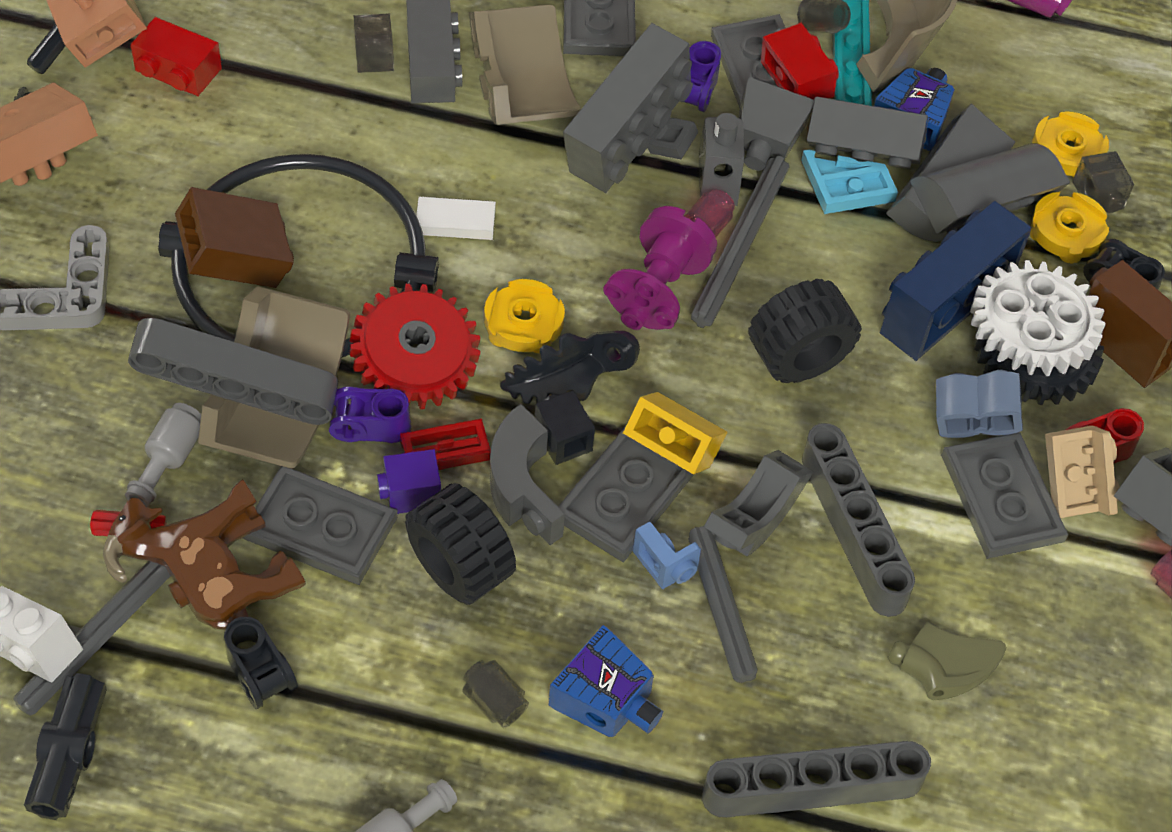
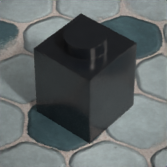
M573 390L561 395L548 396L540 403L535 404V418L548 430L547 451L555 465L593 451L595 426Z

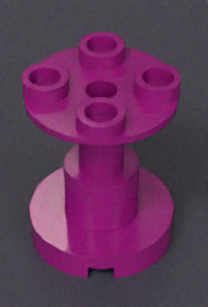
M662 206L653 209L643 222L639 236L641 244L647 252L644 258L646 272L635 269L618 270L611 275L603 287L604 294L608 297L613 307L621 314V321L628 328L640 330L643 326L655 330L672 329L679 318L680 305L666 283L678 280L681 274H699L713 260V255L717 250V240L714 233L700 218L697 217L695 222H693L689 218L684 217L683 215L686 210L673 206Z

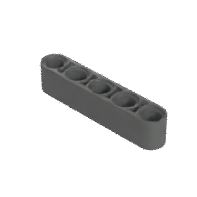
M145 318L137 325L128 357V363L133 369L149 376L308 424L322 425L331 420L339 382L335 375L313 366L157 318Z
M821 423L815 425L809 431L802 463L805 467L814 471L810 477L812 486L870 606L880 615L887 617L897 616L904 611L915 584L914 573L844 433L840 428L832 424ZM851 516L859 517L862 520L855 519ZM868 551L876 552V553H878L879 555L871 554V553L868 552ZM886 587H893L897 592L890 591Z
M900 741L724 759L710 766L702 791V802L711 814L727 818L907 799L915 796L920 791L931 767V757L922 745L913 741ZM898 765L910 767L915 774L903 773L898 768ZM852 770H862L871 779L858 778ZM806 775H818L822 777L826 783H813L807 778ZM772 779L781 788L770 789L764 786L761 780ZM720 783L727 784L735 792L731 794L718 791L715 785Z

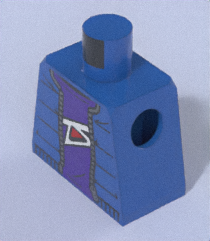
M907 68L877 96L874 106L928 115L929 122L923 149L930 151L939 138L955 89L952 85L946 83L947 75L939 68H930L926 74L913 68Z
M604 625L550 684L548 705L551 708L608 737L616 736L628 720L648 734L656 727L664 712L647 700L653 684L654 675L652 671Z

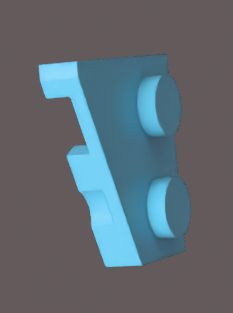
M813 150L803 151L801 161L824 214L895 202L898 191L885 164L871 161L860 162L854 158L838 155L836 162L815 158V151Z

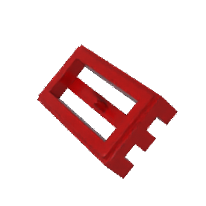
M482 418L400 433V442L404 453L435 449L438 470L490 460L491 449ZM477 434V437L454 441L455 438ZM437 442L436 445L413 449V446Z

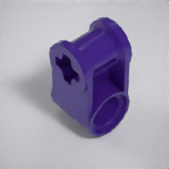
M699 41L690 47V61H692L691 82L693 87L684 102L698 106L699 111L705 112L718 81L721 50L712 42Z
M357 387L337 389L334 402L336 407L335 418L330 421L329 433L335 439L344 442L377 441L397 443L400 442V433L411 432L408 398L400 390L392 388L360 389Z

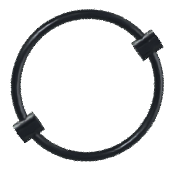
M290 154L275 156L236 169L206 189L228 193L237 186L254 178L279 171L299 169L328 171L357 180L381 195L399 215L406 229L410 253L400 252L397 255L394 287L402 288L401 292H404L405 285L410 283L413 291H420L422 284L427 285L428 292L434 293L436 289L439 257L426 256L423 231L411 205L392 184L363 166L325 155ZM166 221L165 224L162 223L159 232L158 251L160 256L171 257L173 284L183 309L191 321L203 333L234 342L235 335L212 320L203 310L192 291L177 222ZM350 338L345 340L341 358L350 355V346L354 344L350 342Z

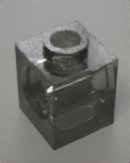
M390 13L353 15L357 72L394 71Z
M1116 151L1082 157L1072 181L1078 193L1094 199L1104 208L1106 213H1113L1124 209L1134 186Z

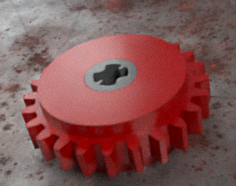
M410 283L406 284L404 292L398 293L397 289L392 286L389 288L388 298H385L378 292L375 294L374 306L366 302L363 305V315H356L354 327L356 329H351L350 342L354 344H351L349 354L350 357L356 358L353 365L354 372L365 371L361 379L363 385L373 382L375 384L374 389L392 388L400 390L407 396L409 405L411 401H417L420 409H425L426 402L429 399H432L437 407L440 406L443 394L453 400L457 394V387L465 390L469 381L468 377L474 376L477 367L475 363H478L481 353L480 350L476 349L480 343V335L473 334L476 322H465L468 309L465 307L457 310L455 308L457 298L453 296L446 301L442 298V289H438L434 294L428 293L427 285L422 284L420 291H413ZM413 344H417V348H413Z

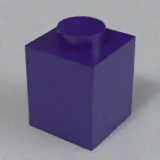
M435 449L383 456L384 473L377 474L380 499L388 498L389 507L396 509L397 514L410 512L441 490Z

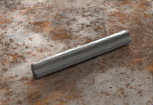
M704 526L695 527L690 530L688 540L690 544L696 542L701 548L698 571L733 679L737 683L752 681L756 678L757 665L714 535Z

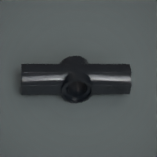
M79 673L66 677L52 721L45 722L39 733L36 747L38 763L24 802L26 811L32 812L40 818L57 820L67 816L81 770H87L93 758L96 743V732L94 729L107 691L104 682L96 680L91 675Z

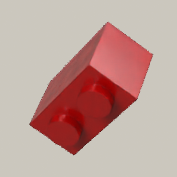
M154 17L146 26L147 29L143 30L130 44L135 71L145 77H152L171 85L177 90L199 97L222 69L219 43Z
M802 22L763 36L761 63L778 87L815 100V97L827 99L834 97L836 80L839 78L838 67L833 59H829L820 48L816 36L811 35Z

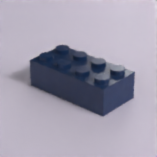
M996 201L992 202L983 211L978 209L973 212L966 221L965 226L959 231H950L935 251H926L912 270L908 273L901 272L892 281L889 287V291L892 293L889 302L882 311L884 320L880 334L917 361L971 314L970 309L978 286H982L986 275L993 277L997 267L1007 272L1010 262L1018 266L1032 227Z

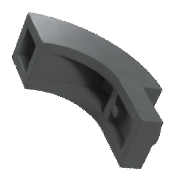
M520 404L505 417L492 441L490 456L491 495L497 511L508 526L522 518L526 528L533 535H540L549 545H552L563 537L565 513L533 482L529 475L532 465L547 453L548 430Z
M780 450L764 455L754 475L741 493L728 505L711 512L704 527L712 532L715 540L721 545L730 549H736L748 557L778 527L801 494L814 471Z

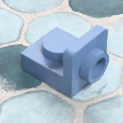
M648 522L636 529L633 553L661 589H664L675 582L677 584L684 583L696 573L701 548L694 542L675 553V548L670 538L665 533L660 534L653 524Z

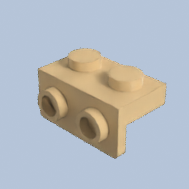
M1086 426L1045 434L1051 499L1060 518L1098 511L1108 516L1117 514V501L1119 500L1114 495L1120 487L1114 475L1113 463L1117 456V448L1110 432L1095 426Z

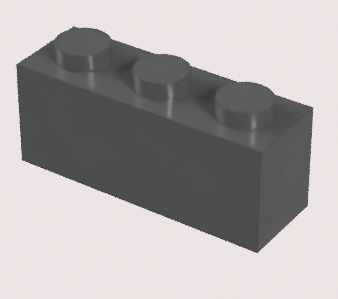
M406 0L411 103L455 102V87H462V65H455L454 60H460V38H453L452 35L459 33L458 12H451L450 0Z
M815 97L807 142L810 146L815 147L814 151L817 154L836 156L837 151L852 153L851 158L857 161L873 162L874 157L888 159L889 166L910 169L911 164L920 165L929 122L928 115Z

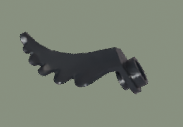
M623 330L596 332L586 338L565 333L559 339L560 350H555L548 345L542 346L540 348L541 361L531 356L525 357L523 361L526 368L520 364L514 365L512 368L514 373L505 372V379L500 382V388L503 391L509 392L513 399H517L520 394L524 404H530L534 396L536 397V403H540L550 394L561 395L572 390L579 401H584L589 397L598 375L604 372L627 370L637 362L640 352L639 342L633 334Z

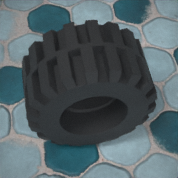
M815 279L811 282L809 280L803 281L774 295L758 310L759 313L752 318L751 326L748 328L749 338L768 371L776 381L780 380L781 383L802 382L832 369L855 348L862 330L859 320L838 287L829 280L824 281L823 279Z
M451 483L406 514L405 526L410 544L417 558L435 583L457 601L466 605L473 604L516 571L515 554L505 529L492 510L466 487L458 483Z

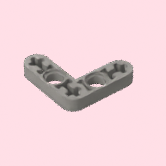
M87 225L73 232L70 239L66 287L0 289V311L1 307H5L4 313H0V330L89 328L99 324L105 315L109 265V246L104 230L98 226ZM93 242L92 256H87L85 248H87L88 243ZM91 270L98 273V276L91 281L85 282L77 279V276L84 271ZM83 296H89L90 305H88L87 310L80 311L83 308ZM42 303H51L55 306L47 314L41 315L33 312L34 308ZM22 305H24L25 313H20L22 312Z

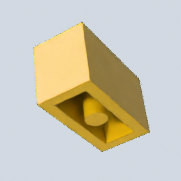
M659 392L639 398L623 431V434L693 475L711 467L728 433Z

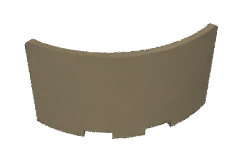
M877 0L885 19L886 36L888 38L881 48L872 53L862 55L856 64L873 93L886 89L907 68L914 66L953 12L957 0Z
M553 5L469 12L475 58H480V61H483L485 70L484 75H479L484 100H489V115L494 124L500 125L574 117L582 108L573 95L567 77L558 33L556 9Z
M257 286L243 299L234 342L313 366L337 376L347 336L350 312L340 307ZM211 394L202 405L198 444L287 468H295L306 453L319 425L301 422Z

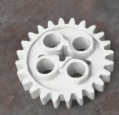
M1029 260L1025 261L1023 269H1019L1015 263L1010 262L1007 272L997 267L993 277L986 275L982 286H978L970 312L974 314L971 326L979 327L976 339H988L984 350L986 352L995 349L1000 351L997 358L998 362L1004 361L1007 358L1012 359L1013 370H1016L1021 364L1027 365L1029 375L1034 373L1036 367H1041L1044 374L1050 376L1055 366L1060 373L1066 374L1069 365L1076 369L1080 368L1083 359L1090 360L1094 350H1097L1102 338V331L1105 327V322L1101 321L1104 309L1095 307L1099 299L1098 296H1086L1089 289L1088 284L1079 286L1074 284L1077 277L1076 274L1065 278L1061 276L1062 267L1058 266L1053 272H1050L1047 269L1046 262L1043 261L1039 269H1034Z

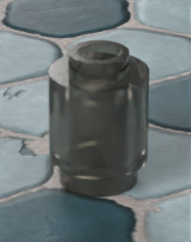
M802 0L797 12L798 23L802 22L808 32L837 33L848 26L851 17L848 4L842 0Z
M481 660L475 663L463 677L466 683L462 692L491 723L497 722L502 728L513 724L529 706V702L524 697L525 691L496 660L487 663Z

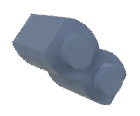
M995 370L978 377L963 373H953L936 379V417L939 436L966 438L980 433L987 435H1009L1023 431L1019 373Z

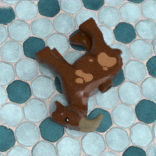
M243 479L232 488L228 498L213 509L198 516L151 529L150 523L163 512V509L161 507L148 508L139 498H131L126 502L122 511L113 522L103 549V558L107 571L115 580L122 583L127 581L125 571L119 564V558L122 555L152 561L165 566L174 580L173 583L168 585V588L178 606L183 608L188 605L198 621L219 630H225L227 625L236 618L249 617L246 611V607L249 604L259 600L276 599L306 585V581L291 557L287 559L282 550L272 557L269 567L262 573L251 575L240 571L239 565L228 547L235 541L265 527V521L253 506L257 501Z

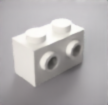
M0 586V656L11 661L19 669L25 672L30 671L52 683L83 650L82 646L61 614L6 587Z

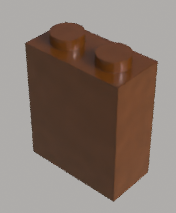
M195 187L189 189L175 212L189 274L277 288L286 273L290 272L294 263L293 252L288 244L285 223L282 221L278 204Z
M1121 260L1109 269L1106 267L1101 268L1091 278L1089 282L1091 289L1088 296H1098L1099 299L1095 307L1104 309L1101 321L1105 322V327L1099 345L1104 346L1103 353L1143 388H1146L1172 368V301L1126 262Z

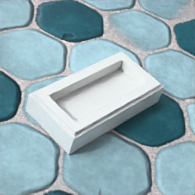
M419 197L416 216L423 235L493 240L496 202Z

